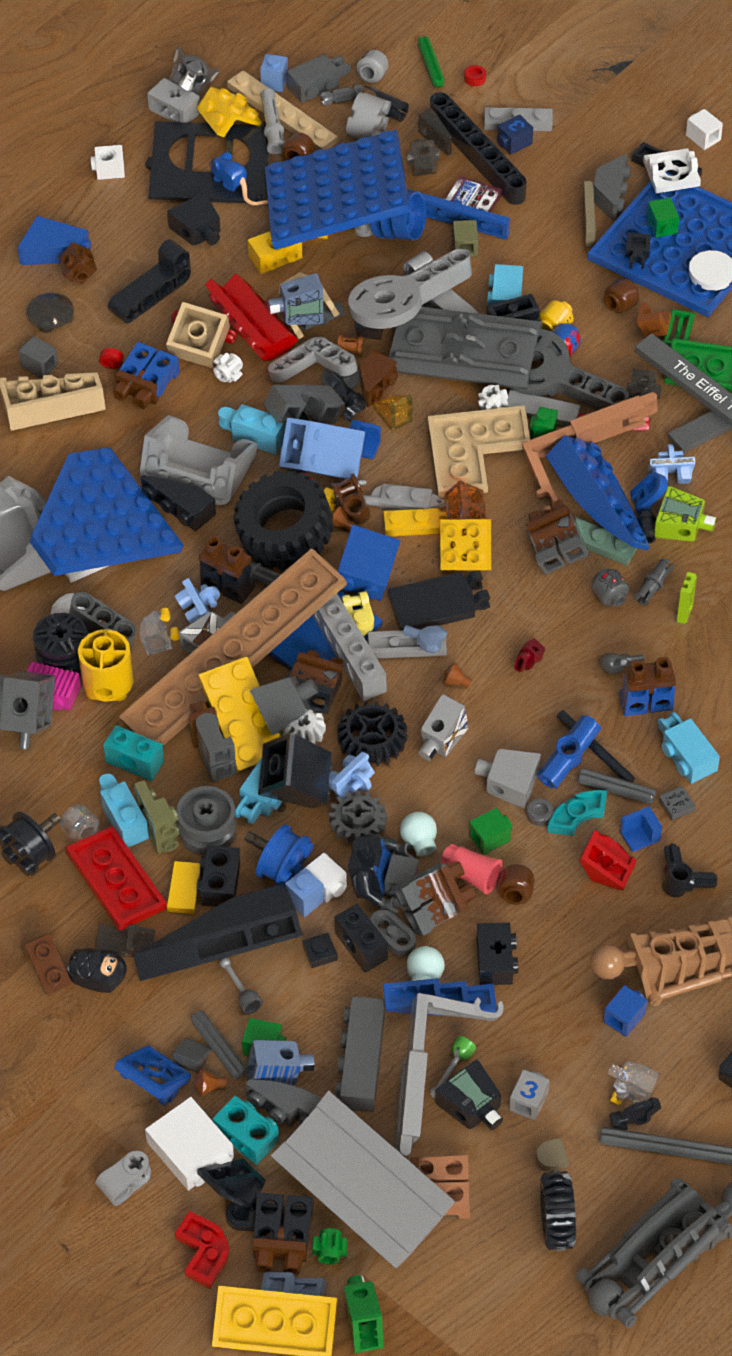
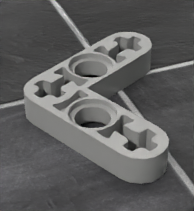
M314 337L272 362L268 366L270 379L273 382L280 383L290 379L315 362L336 374L338 373L340 376L352 375L358 368L353 354L323 337Z

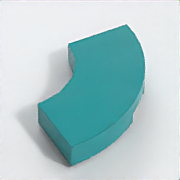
M607 790L581 792L565 803H561L549 820L547 833L574 836L576 829L584 821L592 818H604Z

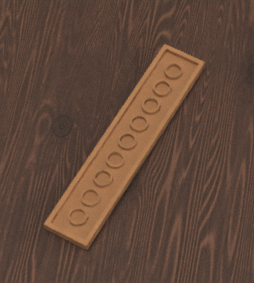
M311 548L119 716L120 720L132 732L159 742L164 746L190 723L189 715L191 712L189 706L191 704L205 701L206 706H209L198 679L199 674L244 657H248L253 668L347 585L346 579Z

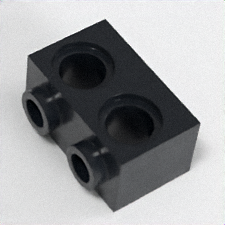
M207 845L206 856H201L200 872H203V879H198L197 895H201L202 906L217 907L225 901L236 897L241 865L240 848Z

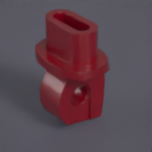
M535 638L525 643L516 658L514 669L517 672H522L523 670L533 668L535 663L542 660L545 647Z

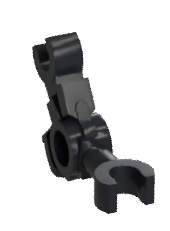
M332 372L326 378V381L334 388L337 394L343 397L342 401L345 403L346 409L342 416L350 422L356 412L359 413L366 408L367 403L360 393H356L348 387L338 373L335 375Z

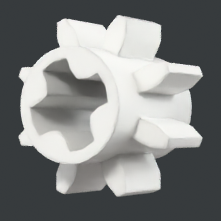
M226 352L224 355L220 354L213 361L216 364L213 370L214 374L222 382L228 381L231 383L232 381H237L243 375L240 371L243 363L233 353L228 354Z
M489 385L483 389L482 393L478 394L480 398L478 403L481 410L508 406L507 399L509 397L506 389L500 391L499 385Z

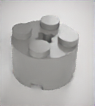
M360 92L353 103V113L348 118L346 134L357 139L379 135L381 133L380 130H385L389 117H386L390 110L391 101Z

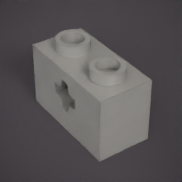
M163 78L147 93L149 110L172 122L190 123L200 114L197 110L200 96L185 90L177 83L171 82L166 78Z

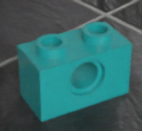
M117 725L103 744L106 763L149 781H153L164 763L163 744Z

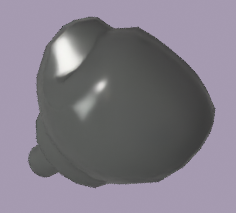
M605 653L600 657L599 664L606 673L616 674L623 671L624 666H630L632 661H643L644 656L642 654L630 656L628 654Z

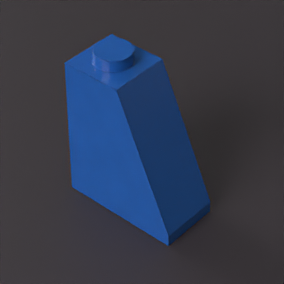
M37 216L17 247L19 263L22 265L60 263L58 257L72 242L90 250L91 241H89L88 230Z

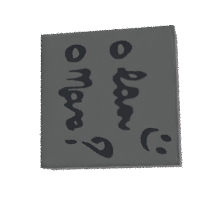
M683 786L659 796V802L671 821L695 811L696 806Z

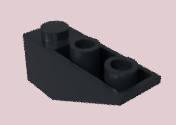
M147 475L141 476L142 492L146 494L149 500L156 502L163 511L171 513L178 518L182 525L190 527L195 532L216 515L215 498L200 487Z

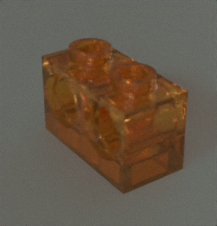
M459 480L445 493L447 519H487L482 489Z

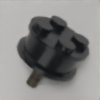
M16 812L12 816V821L7 826H0V846L3 850L1 855L4 860L10 865L14 863L26 876L35 875L41 863L45 860L51 861L56 856L54 846L46 833L61 821L60 817L53 813L48 817V820L46 819L38 825L25 813Z

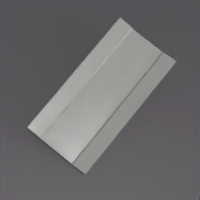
M329 1090L317 1104V1107L287 1141L271 1155L272 1158L395 1268H398L410 1256L455 1202Z

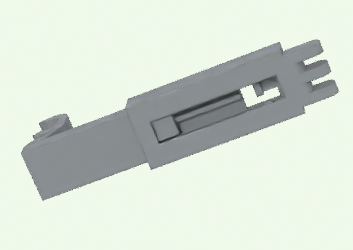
M417 993L412 1000L407 1054L402 1059L394 1141L395 1149L405 1158L411 1153L412 1145L420 1138L428 1056V1053H424L427 1014L495 1021L503 1013L504 1005L502 1001L495 1006L496 1012L492 1013L480 1009L481 1000L479 998L473 1004Z

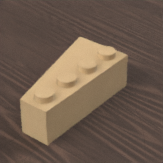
M98 372L66 374L64 378L43 375V379L29 380L28 376L18 377V381H7V378H0L1 399L11 431L106 410L103 388Z

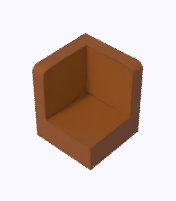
M641 302L637 324L645 338L651 333L656 337L664 336L668 333L672 315L669 311L652 313L647 302Z

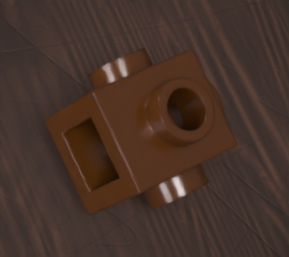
M74 242L58 257L63 270L62 273L69 281H75L83 285L97 270L91 251Z

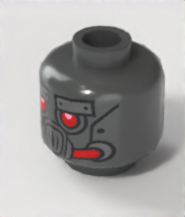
M605 568L594 576L592 591L601 604L604 606L614 605L616 607L626 601L629 584L618 570Z

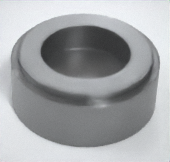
M545 799L532 800L527 806V819L529 822L536 826L547 825L554 812L552 804Z

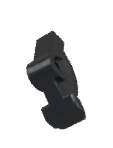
M651 1097L647 1101L632 1104L622 1112L616 1111L609 1116L615 1129L628 1130L627 1124L634 1122L637 1125L646 1124L651 1120V1116L662 1107L658 1098Z

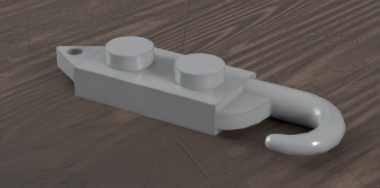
M358 480L360 485L367 483L366 480ZM383 484L376 487L371 496L364 495L368 506H377L379 509L385 510L446 507V501L432 493V489Z

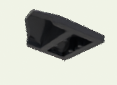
M244 1159L226 1162L221 1165L216 1164L202 1167L197 1170V1174L218 1195L241 1207H249L255 1204L257 1192L261 1193L266 1182Z

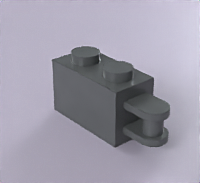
M324 54L288 70L287 88L301 103L319 96L322 92L339 87V78L349 74L351 66L348 63H344L345 60L342 56L329 59Z

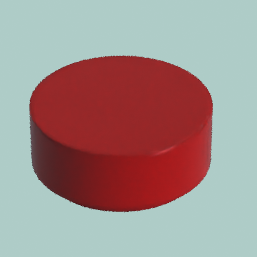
M478 65L467 67L464 71L465 83L470 86L483 85L486 81V70Z
M106 348L100 352L99 363L105 368L117 369L123 365L124 355L117 349Z

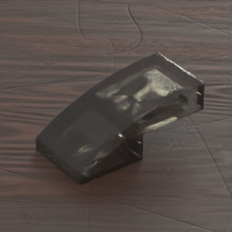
M99 924L95 949L108 950L121 957H133L134 953L154 943L155 930L129 924L127 929L119 931L116 927Z

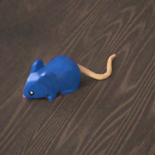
M224 152L210 161L209 166L212 174L215 175V181H223L222 185L233 192L241 185L243 198L250 205L268 204V200L254 202L248 199L247 171L243 165L232 161V154Z

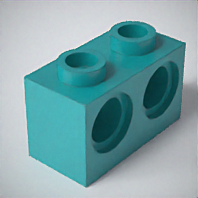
M234 1096L212 1119L213 1123L233 1144V1148L255 1165L279 1142L277 1124L271 1118L261 1116L249 1101H242L237 1096ZM234 1118H241V1119H243V1120L240 1121V1122H232V1121H231V1120L234 1119ZM257 1134L264 1135V1137L261 1139L253 1138V1136Z

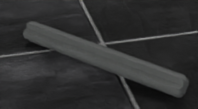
M603 1127L600 1134L601 1144L732 1164V1147L608 1127Z

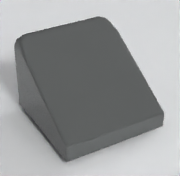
M186 1038L175 1049L173 1060L178 1065L198 1072L199 1069H202L208 1058L211 1048Z

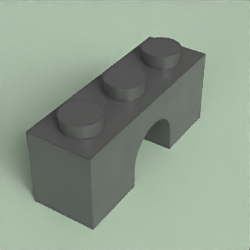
M272 385L264 405L277 423H286L287 418L299 419L302 411L309 414L315 422L336 423L345 403L331 385Z

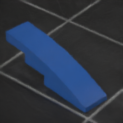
M438 978L383 984L385 1008L389 1012L411 1014V1003L417 993L473 1004L479 998L481 1000L479 1006L482 1011L496 1012L495 1006L497 1004L493 984L467 986L466 981L439 984Z

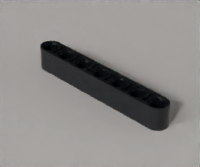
M443 92L431 95V120L508 203L513 205L522 204L526 200L527 180L525 176L449 95Z

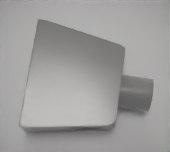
M499 749L493 762L478 759L475 774L487 777V792L526 809L540 769L541 754Z

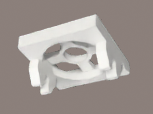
M687 148L644 155L643 162L655 193L700 186L701 180L697 172L698 164L697 157H694V151H689ZM680 160L687 166L678 167L673 165L672 161ZM664 162L665 167L663 170L658 171V163ZM667 170H675L678 174L669 176L665 172ZM688 174L684 179L679 180L681 175Z

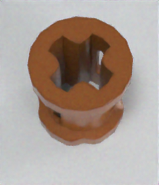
M339 334L338 346L351 354H357L358 357H362L364 336L347 337Z

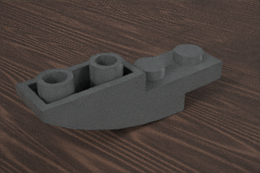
M249 1079L246 1083V1093L249 1102L257 1108L262 1107L269 1112L276 1122L280 1124L285 1123L290 1128L298 1120L302 1124L322 1099L306 1090L280 1082Z

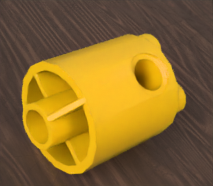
M108 629L97 630L88 634L81 641L78 648L82 684L87 697L91 700L103 702L125 700L127 693L131 690L134 683L129 642L119 632Z

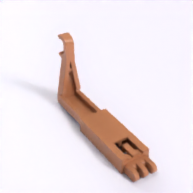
M651 392L640 397L638 395L573 419L567 427L522 443L524 458L540 488L536 492V498L549 497L552 503L557 501V497L540 459L546 457L564 436L579 438L588 443H596L645 425V418L658 411L657 394ZM545 506L544 515L551 513L550 506Z

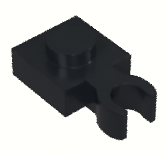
M627 233L626 257H630V269H632L633 263L636 262L641 264V270L644 269L645 258H649L651 234Z

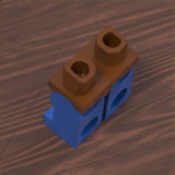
M137 342L121 369L115 375L114 397L123 401L126 400L128 395L134 396L133 404L141 409H145L149 403L156 405L167 384L180 373L178 357L161 350L157 352L156 348ZM142 351L147 352L148 356H144ZM163 359L170 362L169 365L164 364Z
M660 657L652 663H645L642 660L632 661L630 666H624L623 688L619 692L624 716L647 714L648 705L650 713L674 709L676 679L671 660L668 657ZM660 700H667L664 704H656ZM635 703H641V706H639V707H636V708H631V707H630L631 705H633V704H635Z

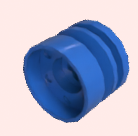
M407 191L411 212L370 223L373 235L376 238L395 239L397 237L399 240H418L424 231L426 223V203L423 195L417 191Z

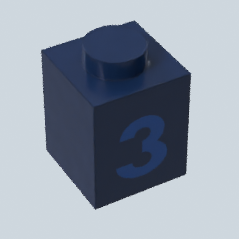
M520 114L499 124L497 134L499 146L511 155L533 144V126Z

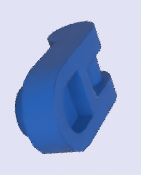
M651 472L630 491L632 500L636 502L637 514L642 511H651V506L666 492L668 483L664 475Z

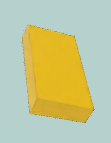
M174 861L167 912L195 914L198 896L197 881L201 877L200 863Z

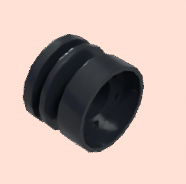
M54 613L40 620L33 631L36 661L49 667L53 666L54 668H62L69 672H77L81 676L78 648L81 641L87 636V628L84 622L77 616L69 613Z

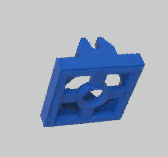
M150 1045L117 1060L114 1067L115 1070L120 1072L121 1077L125 1080L128 1078L158 1098L159 1103L163 1106L167 1102L171 1103L180 1087L189 1083L192 1076L188 1071ZM140 1065L143 1067V1070L141 1071L138 1070ZM148 1066L156 1067L160 1070V1072L154 1071L150 1069ZM150 1076L160 1078L165 1083L159 1084L151 1079Z

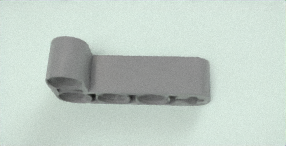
M423 251L403 264V276L410 275L433 262L432 257ZM452 289L422 304L426 308L479 314Z

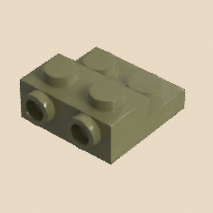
M144 780L135 783L136 802L147 820L148 834L157 854L175 850L179 846L176 836L180 835V832L175 822L178 821V816L174 806H169L165 797L157 799L154 789H148Z

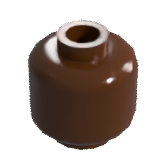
M299 132L292 134L282 147V155L285 161L295 156H304L315 151L313 140L308 135Z
M625 278L612 283L604 291V303L609 310L615 313H624L639 301L638 287L635 283Z
M512 864L506 866L501 871L498 883L500 897L513 905L527 902L533 894L534 874L523 865Z

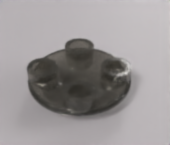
M46 293L35 297L28 304L26 310L29 321L39 327L40 331L44 333H49L54 328L70 323L74 319L72 302L66 296L57 293Z

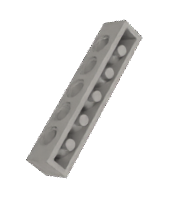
M336 594L316 611L312 617L336 657L343 660L344 670L363 701L387 692L386 672L340 597Z

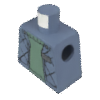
M315 273L282 283L280 285V298L267 300L269 313L281 312L285 323L288 325L322 324L323 287L318 274Z

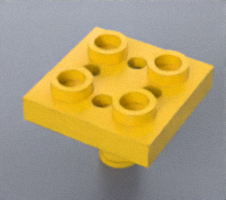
M491 519L440 520L441 570H491Z

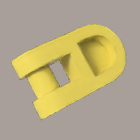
M367 591L359 592L357 596L352 597L350 595L341 596V601L362 635L364 636L368 632H372L374 616ZM361 605V609L353 610L352 608L353 606Z

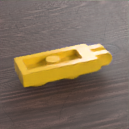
M439 508L384 511L385 535L440 534V520L452 519L451 513L441 512Z

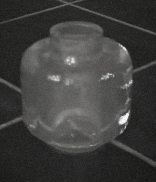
M76 804L70 806L62 814L60 827L71 841L78 842L98 833L100 822L89 807L83 804Z

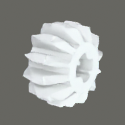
M309 710L282 732L283 736L293 733L315 744V742H322L323 734L326 731V724H324L322 713Z

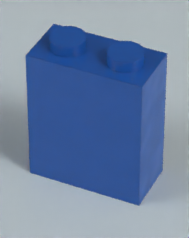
M352 525L337 571L347 582V585L342 590L355 593L367 591L369 599L381 601L401 540Z

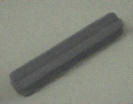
M585 768L581 769L578 782L581 784L607 790L608 792L652 804L655 799L656 790Z
M202 1010L194 1013L191 1016V1022L234 1079L244 1076L246 1074L245 1065L206 1013Z

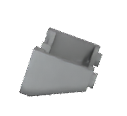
M170 415L166 416L145 435L140 465L141 476L147 475L196 485L215 498V504L225 505L233 498L256 456L258 446L257 442L240 439L233 445L230 453L188 440L189 428L183 420Z
M7 476L0 482V590L2 591L9 590L51 572L29 542L46 503L38 491L10 476Z

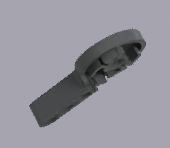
M544 329L540 330L533 360H540L543 364L539 368L530 370L528 388L507 387L509 390L527 395L544 396L548 394L549 398L557 393H561L598 410L617 404L615 403L616 401L629 399L628 391L624 387L574 367L571 364L565 342L557 334Z

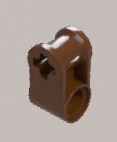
M350 474V478L339 483H332L331 485L350 520L357 524L367 521L370 517V508L355 474ZM362 506L358 512H352L354 507Z

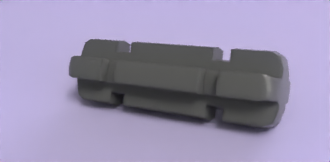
M361 84L352 86L353 88L349 86L332 90V93L325 91L320 94L321 102L323 105H330L333 101L334 103L352 100V97L356 99L360 92L364 93V88Z

